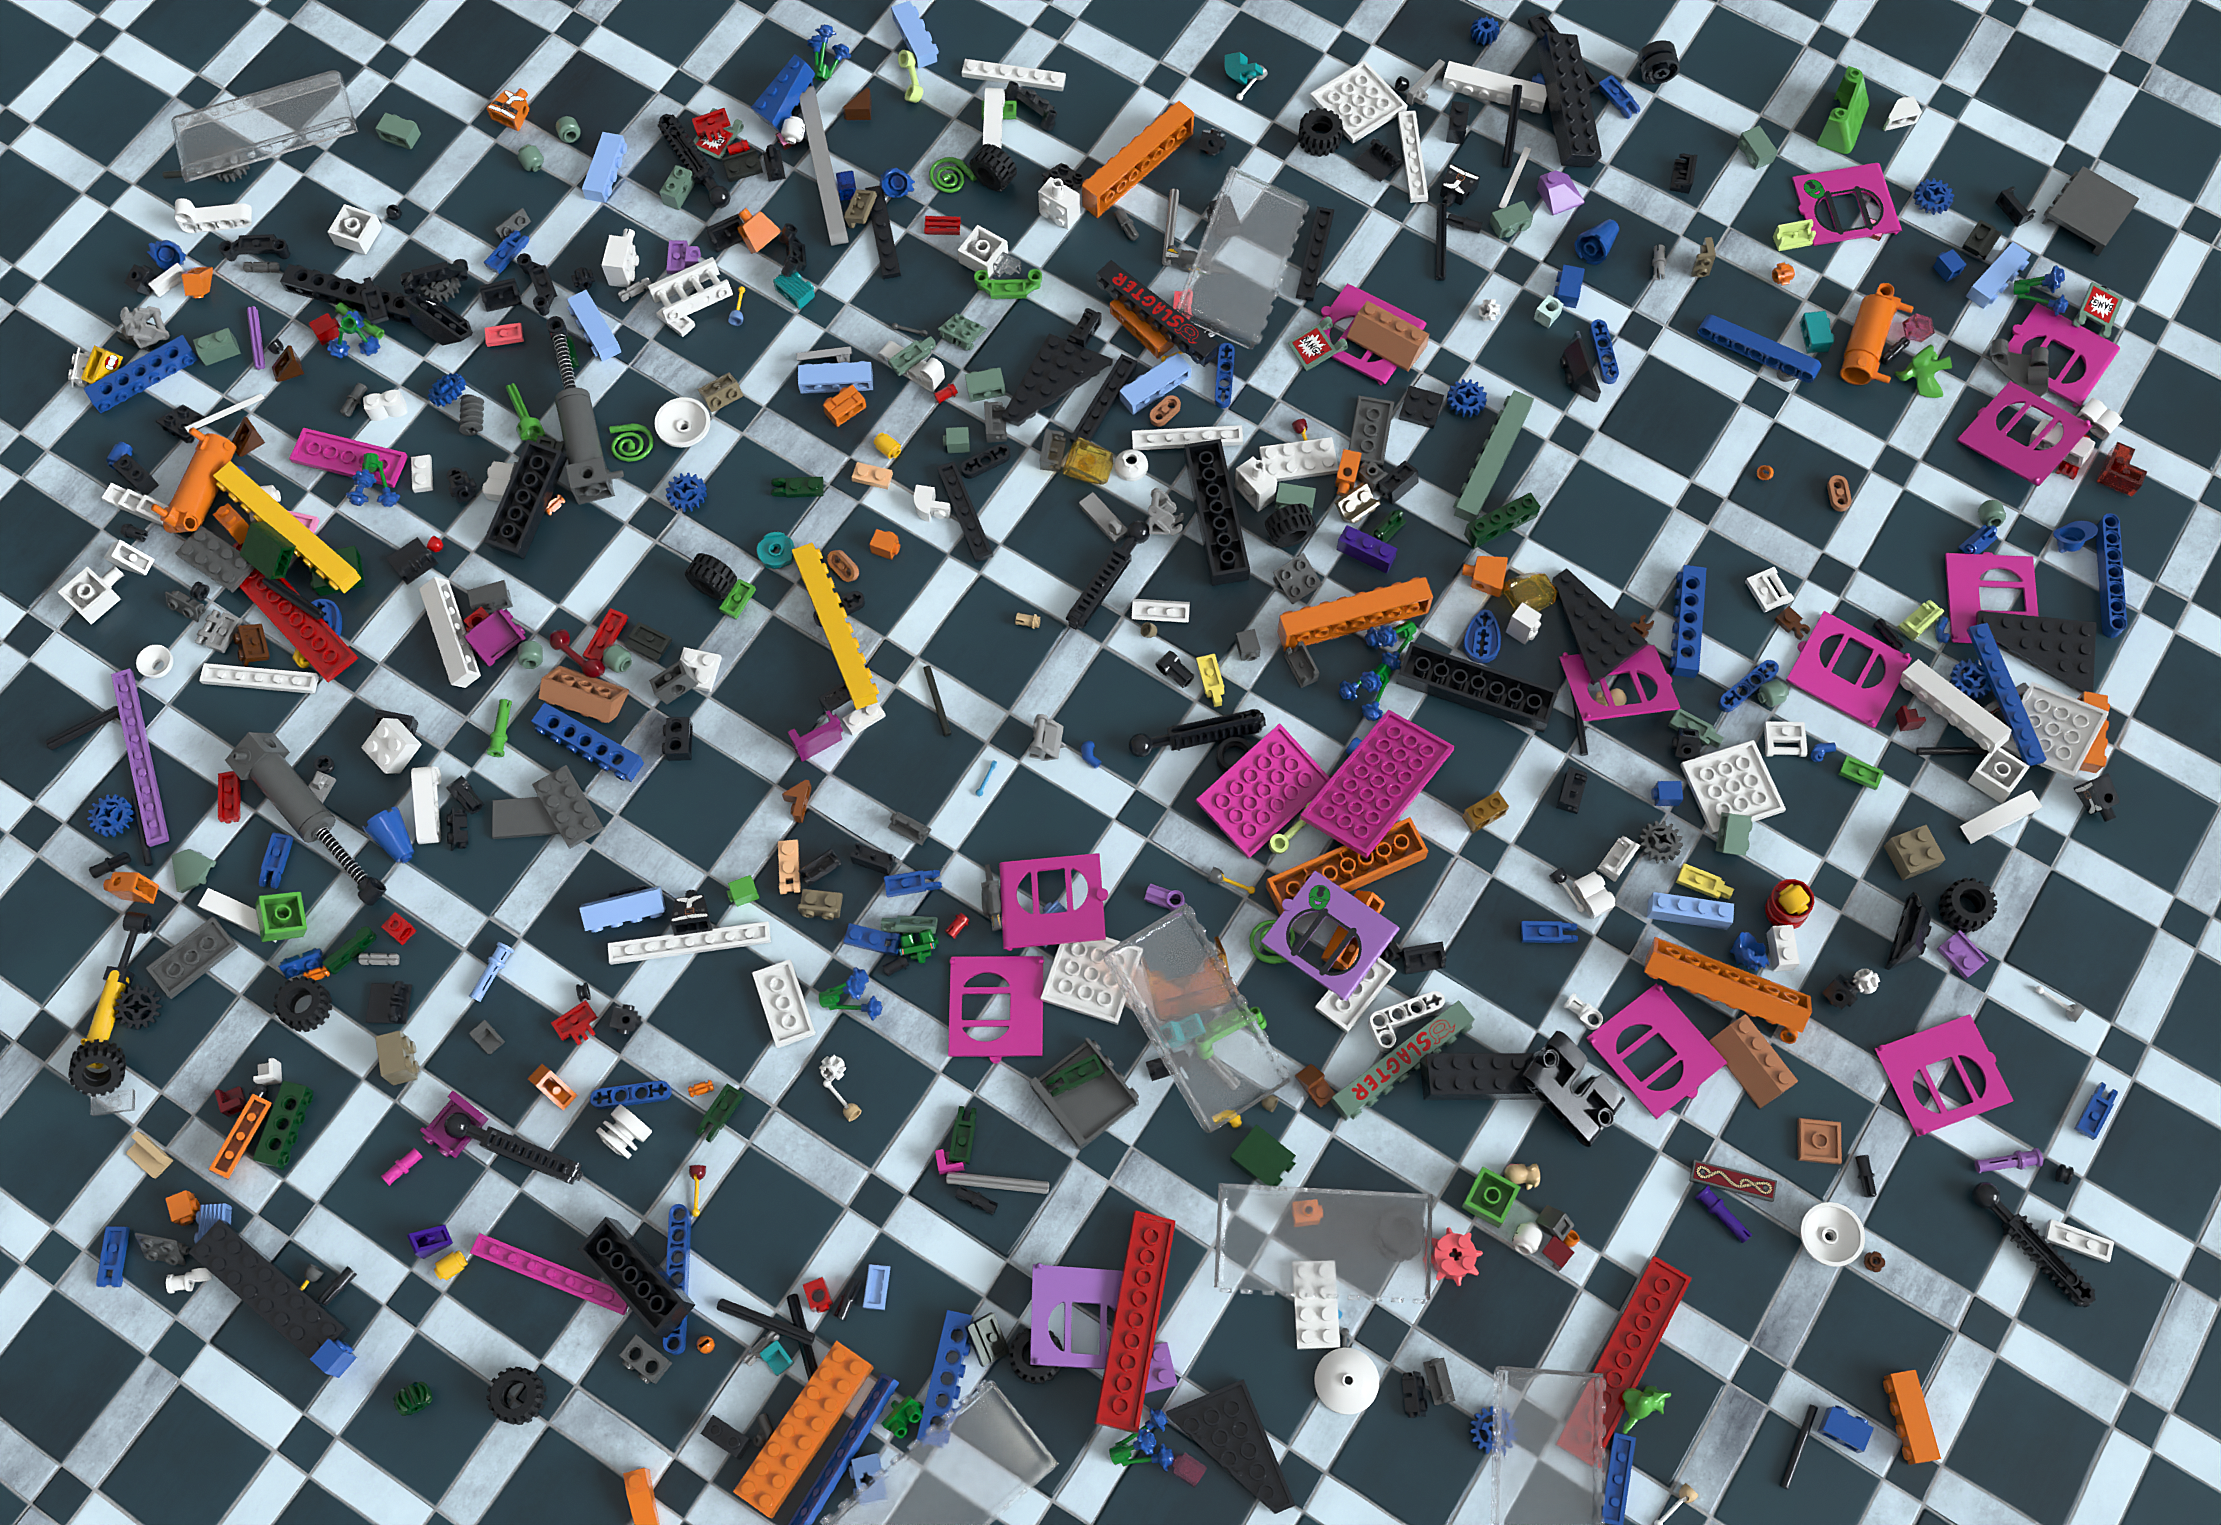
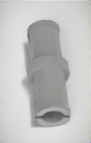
M1656 245L1653 248V278L1660 280L1661 275V280H1663L1667 264L1665 246L1659 245V250H1657L1658 246Z

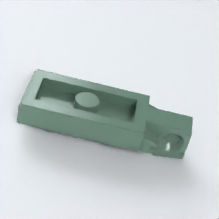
M930 336L923 342L921 340L914 341L890 358L888 364L898 376H901L931 353V350L936 347L935 340Z
M1678 709L1668 725L1677 731L1679 727L1698 730L1699 741L1707 746L1710 744L1719 748L1724 737L1715 733L1716 730L1711 724L1682 709Z
M900 915L897 918H882L881 931L906 934L919 933L922 930L931 929L932 934H935L938 919L937 917Z

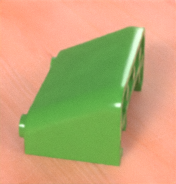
M1851 66L1847 67L1834 97L1835 100L1838 99L1841 106L1831 111L1817 142V146L1841 154H1848L1852 151L1869 107L1863 74L1859 69Z

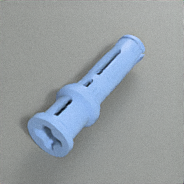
M501 942L497 943L498 947L494 954L488 958V966L469 997L478 1002H481L499 969L505 967L504 963L510 953L514 952L512 948Z

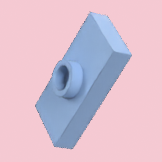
M869 1264L863 1308L885 1310L890 1266Z

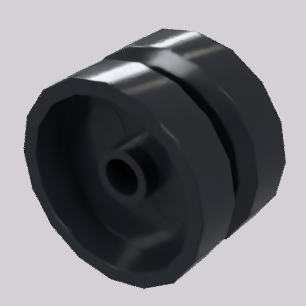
M1660 40L1649 43L1638 53L1637 58L1643 81L1647 84L1656 85L1668 82L1680 71L1676 49L1670 41Z

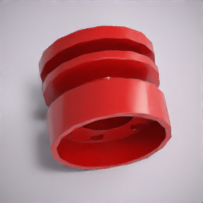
M1796 879L1783 880L1773 888L1767 899L1765 915L1774 926L1793 925L1794 929L1799 928L1813 909L1815 903L1814 894L1810 887L1802 881ZM1791 884L1794 886L1800 885L1810 898L1809 903L1806 904L1808 909L1799 915L1797 912L1793 914L1787 913L1779 902V897L1781 896L1779 893Z

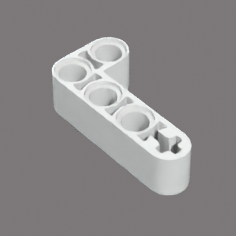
M985 88L983 145L993 144L999 148L1002 146V121L1005 104V91L1003 88Z
M177 199L175 201L174 217L181 229L187 233L246 228L252 224V208L244 203L195 208L191 201Z
M889 340L877 356L884 364L890 367L888 360L904 348ZM932 357L928 362L920 361L902 374L931 392L945 378L943 365Z
M434 766L412 768L411 778L418 844L438 843L441 840L437 785L441 784L440 769Z
M1432 991L1372 1013L1368 1021V1028L1376 1048L1383 1053L1391 1051L1396 1042L1393 1029L1439 1013L1445 1003L1443 994L1438 991ZM1431 1000L1438 1002V1005L1436 1006L1435 1003L1430 1004ZM1411 1006H1418L1421 1012L1414 1013L1411 1010ZM1397 1012L1401 1014L1402 1019H1394L1392 1013ZM1380 1019L1383 1022V1025L1376 1026L1374 1025L1373 1020ZM1388 1038L1391 1044L1384 1045L1380 1039Z

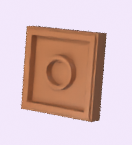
M1799 1118L1797 1120L1798 1161L1840 1165L1842 1163L1841 1122Z

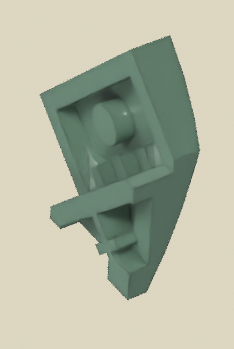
M191 849L172 855L177 892L184 893L197 887L199 883L206 884V876L210 868L215 866L216 861Z

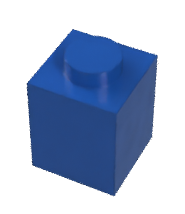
M1952 249L1948 252L1940 253L1936 257L1937 261L1933 268L1945 282H1948L1962 273L1966 263Z
M1657 781L1651 790L1652 800H1655V806H1679L1683 801L1681 781Z

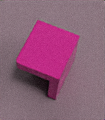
M943 1149L935 1151L940 1175L965 1170L963 1162H949L950 1151L944 1152Z

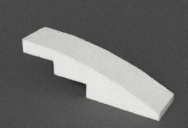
M111 483L102 496V500L151 522L163 525V521L160 520L161 516L152 511L151 506L157 504L163 509L168 506L145 494L142 496L130 489L126 490Z
M2032 790L1961 825L1960 829L1969 843L1972 844L2042 808V805Z
M207 889L198 904L200 908L260 936L255 909L212 889Z

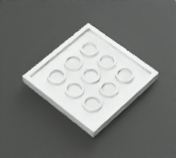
M1365 60L1310 94V98L1320 109L1327 108L1328 111L1332 110L1334 114L1339 115V119H1342L1343 134L1352 144L1398 116V112L1406 111L1408 106Z
M2031 682L2030 688L2022 699V704L2047 759L2044 763L2037 765L2074 779L2109 712ZM2010 734L2008 741L2000 748L2021 758L2012 734Z
M1754 740L1682 762L1680 765L1711 835L1719 831L1721 812L1752 816L1751 821L1754 822L1783 813L1786 810Z
M1106 937V940L1060 944L1041 1000L1118 1025L1143 949Z

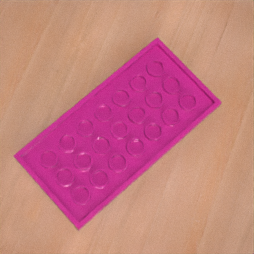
M1388 710L1302 812L1300 819L1367 858L1454 751V746Z

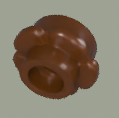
M1877 1251L1868 1252L1864 1257V1265L1870 1271L1880 1272L1882 1267L1885 1266V1259Z

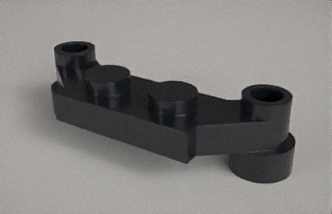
M1009 81L1007 88L1004 89L1005 101H1015L1017 97L1043 116L1040 123L1043 129L1052 131L1057 112L1054 110L1055 107L1047 99L1037 95L1034 90L1019 87L1018 83Z
M790 223L784 225L782 235L779 238V241L786 245L787 257L781 273L786 277H791L793 273L800 270L804 271L807 266L805 244H802L795 237L798 229Z
M274 234L240 235L233 243L223 241L218 247L221 254L228 261H235L237 256L241 254L276 253L282 259L290 257L286 241L284 239H277Z
M522 253L517 257V263L525 274H530L538 294L533 299L535 309L540 315L546 316L550 312L549 308L554 297H557L556 290L546 265L537 264L532 261L529 254Z
M457 259L453 264H449L446 261L411 270L412 273H402L400 280L404 286V292L406 294H413L416 292L415 288L420 285H427L452 277H456L459 281H466L468 279V263L464 259Z

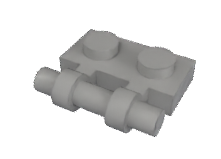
M214 609L211 615L206 617L204 627L198 631L195 643L202 646L203 642L207 640L205 642L206 647L225 653L234 637V633L237 632L238 626L243 621L225 612L218 618L220 612Z

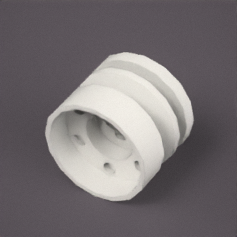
M619 1104L611 1113L616 1123L612 1125L604 1121L603 1124L609 1129L606 1133L600 1127L596 1132L601 1140L616 1154L629 1159L632 1155L625 1148L629 1146L636 1151L637 1147L632 1140L636 1138L644 1142L652 1131L629 1110Z

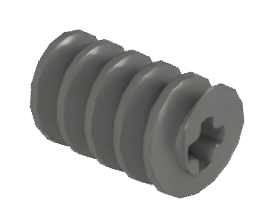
M465 394L460 398L459 431L466 436H473L483 430L484 413L482 411H484V400L471 394Z

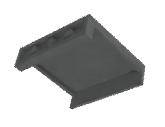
M2083 166L2079 172L2075 171L2069 180L2072 182L2065 184L2061 190L2063 194L2056 196L2052 202L2054 206H2049L2045 211L2044 216L2046 218L2042 224L2051 219L2094 244L2096 247L2092 253L2099 256L2140 198Z
M1088 1037L1085 1039V1043L1038 1079L1035 1077L1029 1081L1031 1089L1079 1150H1082L1139 1105V1095L1132 1087L1128 1088L1122 1073L1115 1072L1112 1068L1114 1064L1109 1057H1103L1099 1052L1101 1050L1100 1046L1095 1040L1091 1042ZM1093 1054L1097 1055L1105 1074L1070 1091H1065L1058 1096L1052 1097L1050 1092L1064 1085V1082L1061 1079L1047 1086L1045 1083L1046 1079Z

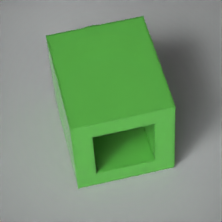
M751 875L728 883L730 888L727 891L730 902L734 901L737 907L760 899Z

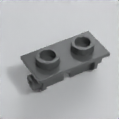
M521 208L516 210L502 224L495 226L493 232L500 236L503 241L514 230H522L531 220L524 209Z
M167 591L165 592L166 603L170 609L176 610L186 618L199 622L198 615L206 611L204 604L194 599L190 601V597L180 591H172L171 594Z
M900 812L891 815V823L888 826L889 829L921 846L932 830Z
M1444 1357L1423 1362L1434 1406L1456 1401Z

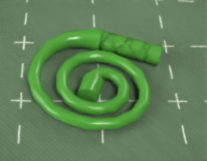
M944 157L937 160L929 171L931 183L936 189L945 193L957 192L962 188L965 181L961 170L971 181L977 179L964 161L954 157ZM945 162L956 164L960 169L954 166H944L939 169L936 175V180L941 185L939 186L933 178L934 169L939 164ZM945 170H953V171H956V172L959 174L961 181H960L959 185H958L956 188H953V189H945V188H943V187H946V188L954 187V186L957 184V181H958V178H957V176H956L954 173H949V174L946 173V174H944V175L941 177V178H942V180H941V179H940V175H941V173H942L943 171H945ZM951 177L954 178V181H953L952 183H950V184L944 183V182H947L948 180H950Z
M631 423L609 427L611 434L626 432L617 436L611 444L613 455L621 461L632 462L643 459L653 448L652 434L645 426ZM627 431H641L647 435L649 446L641 455L630 457L638 455L642 451L644 443L638 434ZM627 436H633L637 438L640 445L636 451L635 443H633L631 439L621 440V442L619 443L618 450L622 455L627 457H622L619 454H617L615 450V445L620 439ZM625 443H628L629 452L622 449Z
M1274 919L1263 921L1253 928L1249 936V943L1253 954L1260 961L1269 964L1285 963L1288 961L1280 955H1263L1254 945L1256 932L1265 925L1275 924L1277 920ZM1272 926L1264 928L1261 932L1260 943ZM1291 928L1289 932L1291 937L1290 944L1293 946L1295 932ZM1261 943V946H1262L1266 951H1268V952H1270V953H1272V954H1277V953H1275L1274 951H1272L1270 948H1268L1267 946H1265L1264 944Z

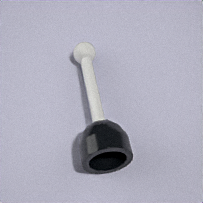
M1561 867L1549 875L1555 884L1563 885L1576 904L1577 910L1583 912L1585 910L1584 905L1579 903L1565 883L1567 875L1564 869Z

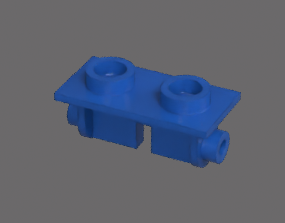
M1984 524L1958 548L1964 554H1980L1998 538L1996 536L1997 527L1994 525L1987 527Z
M313 948L302 953L303 957L301 958L299 955L285 958L278 967L286 979L303 974L305 971L309 972L311 969L323 967L322 950L320 948Z

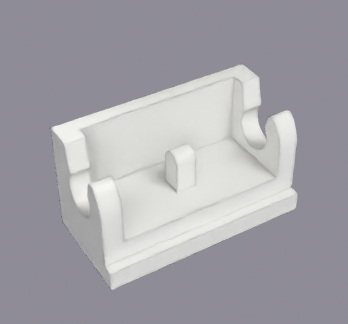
M1622 836L1621 839L1618 838L1596 870L1615 882L1640 845L1625 836Z

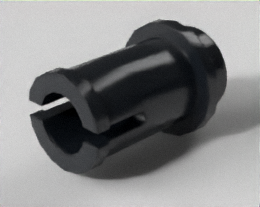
M124 524L121 527L120 532L125 538L131 537L144 542L146 538L143 536H148L146 530L133 527L132 524Z
M898 955L897 959L883 965V968L889 977L903 968L906 970L909 963L905 955Z

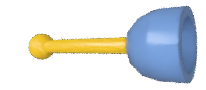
M743 286L738 288L736 310L730 313L728 319L729 323L735 326H740L743 323V315L739 311L742 295L745 292Z

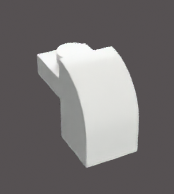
M916 485L914 504L916 513L921 519L930 522L931 516L939 519L950 518V503L935 501L934 487Z

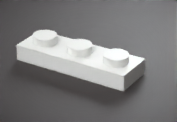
M1133 599L1132 619L1189 622L1190 602Z
M2053 1219L2048 1221L2045 1241L2105 1263L2110 1262L2114 1246L2113 1241Z

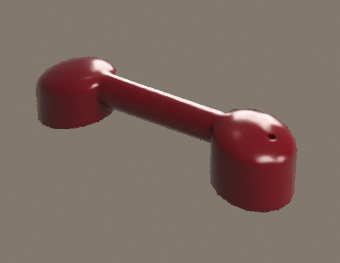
M565 629L551 633L549 638L551 647L554 650L561 649L582 667V671L587 677L596 678L604 674L605 667L599 659L592 658L586 661L568 646L570 636Z

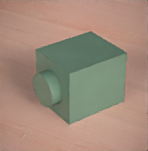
M968 427L946 428V435H943V446H947L948 453L970 452Z

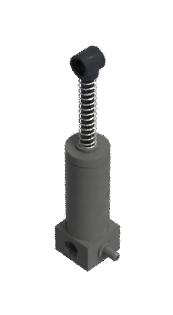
M553 316L547 320L546 327L556 347L557 362L562 383L564 384L563 387L565 388V390L560 391L555 396V404L569 465H566L569 484L578 505L615 496L612 480L624 477L623 470L610 472L606 466L590 394L586 389L576 388L574 372L572 373L573 368L571 367L570 355L565 341L568 336L567 327L561 317Z
M248 732L225 759L226 763L241 780L254 781L304 842L321 841V844L327 847V851L331 852V856H334L337 863L344 867L343 870L349 873L348 875L353 879V882H356L357 889L359 890V899L365 904L373 906L386 892V886L376 878L367 877L364 870L360 869L361 866L354 862L348 851H345L342 844L338 843L339 840H336L335 836H332V833L329 832L335 825L336 819L285 760V757L290 753L274 733Z

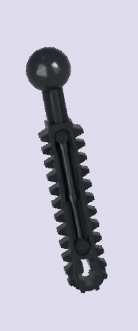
M673 114L662 115L659 118L658 127L685 167L692 171L694 181L697 185L702 183L704 187L706 186L709 191V202L712 206L721 209L726 207L731 199L729 191L725 187L716 184L712 177L715 173L679 120Z
M1137 520L1129 525L1127 529L1128 538L1121 548L1115 546L1068 612L1066 620L1069 621L1068 623L1071 628L1077 630V628L1084 629L1132 561L1130 553L1135 546L1149 539V526L1146 522Z
M1251 709L1192 723L1173 725L1167 728L1168 734L1151 738L1144 733L1134 735L1129 741V750L1136 757H1145L1151 753L1153 748L1170 745L1171 751H1180L1183 748L1221 741L1230 737L1256 734L1261 732L1262 728L1266 726V719L1264 713H1261L1260 710Z
M455 1112L450 1114L445 1120L444 1129L451 1138L457 1139L468 1136L480 1141L479 1145L486 1150L571 1185L574 1184L575 1180L580 1181L583 1172L580 1170L581 1164L488 1126L487 1130L472 1125L469 1117L464 1113Z
M1980 1182L1975 1186L1972 1191V1198L1975 1204L1981 1208L1991 1209L2004 1222L2001 1226L2004 1229L2003 1235L2009 1234L2011 1236L2010 1241H2015L2018 1244L2017 1248H2022L2024 1250L2023 1254H2028L2030 1256L2029 1260L2037 1263L2036 1267H2040L2043 1270V1275L2047 1274L2049 1276V1281L2056 1283V1288H2061V1294H2066L2068 1301H2071L2075 1307L2085 1308L2096 1300L2095 1289L2090 1286L2089 1282L2085 1283L2083 1281L2084 1277L2077 1274V1269L2070 1267V1262L2066 1263L2064 1261V1256L2057 1254L2058 1250L2051 1247V1242L2047 1243L2045 1241V1236L2038 1234V1229L2034 1230L2032 1228L2033 1224L2026 1221L2027 1216H2021L2019 1213L2013 1215L2000 1201V1191L1997 1186L1989 1182Z

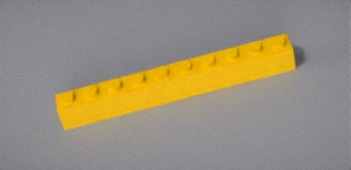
M231 461L213 475L217 480L216 486L222 492L227 491L229 493L228 496L235 503L239 501L241 508L248 514L250 512L254 514L252 517L257 522H267L296 546L293 554L297 557L302 556L304 558L302 561L310 569L314 567L317 575L323 580L327 578L329 580L328 584L334 590L339 589L345 594L361 579L352 566Z
M813 542L792 549L794 560L855 709L858 710L877 703L876 695L879 694L875 683L871 684L872 674L869 667L866 669L864 667L866 660L863 653H859L857 650L860 648L857 638H852L851 633L854 632L850 622L846 623L845 618H847L844 607H839L841 600L838 593H834L832 590L835 588L832 578H827L826 574L829 572L826 564L820 561V559H823L820 549H815Z

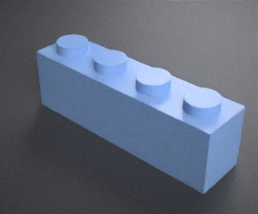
M909 0L891 7L892 18L909 51L915 55V63L918 69L937 62L936 54L939 53L936 44H932L929 31L926 32L923 19H919L916 6L913 7Z
M602 132L582 187L585 199L606 203L608 196L610 197L612 184L616 181L618 168L622 165L623 154L627 151V144L624 141L623 135Z
M2012 242L1976 281L1966 297L1983 309L1988 303L1992 305L1998 298V292L2003 293L2009 285L2007 283L2009 281L2013 282L2018 276L2019 269L2023 271L2029 264L2027 259L2031 253Z
M587 290L568 298L569 306L567 309L572 317H576L575 323L579 330H584L583 336L586 342H591L593 345L591 350L595 357L599 356L603 362L621 353L616 338Z
M1179 353L1169 356L1160 365H1155L1146 374L1140 375L1132 383L1124 385L1119 391L1120 400L1131 414L1134 415L1191 378V367Z
M871 362L798 365V386L801 394L839 392L842 388H848L851 385L857 391L873 390Z
M661 886L582 904L579 909L585 931L598 932L603 930L604 926L611 925V928L623 925L625 921L636 923L642 921V917H660L665 912L666 906Z
M1653 892L1648 899L1647 918L1724 930H1727L1733 923L1734 904L1658 892Z

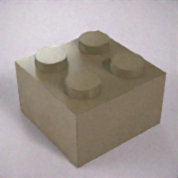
M1927 825L1895 836L1884 845L1902 881L1937 868L1946 860Z
M400 1030L375 1036L381 1076L393 1086L417 1080L419 1065L414 1058V1053H416L414 1041H411Z

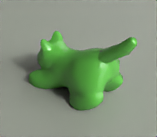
M1646 1386L1643 1392L1634 1388H1627L1622 1398L1625 1402V1409L1630 1417L1624 1424L1623 1434H1627L1639 1419L1647 1417L1652 1411L1657 1410L1663 1415L1665 1398L1670 1397L1671 1393L1658 1390L1656 1386Z

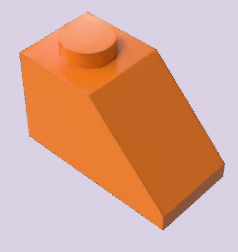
M194 267L182 274L185 296L203 298L205 294L210 292L213 267Z
M543 1064L528 1078L533 1085L563 1111L578 1096Z

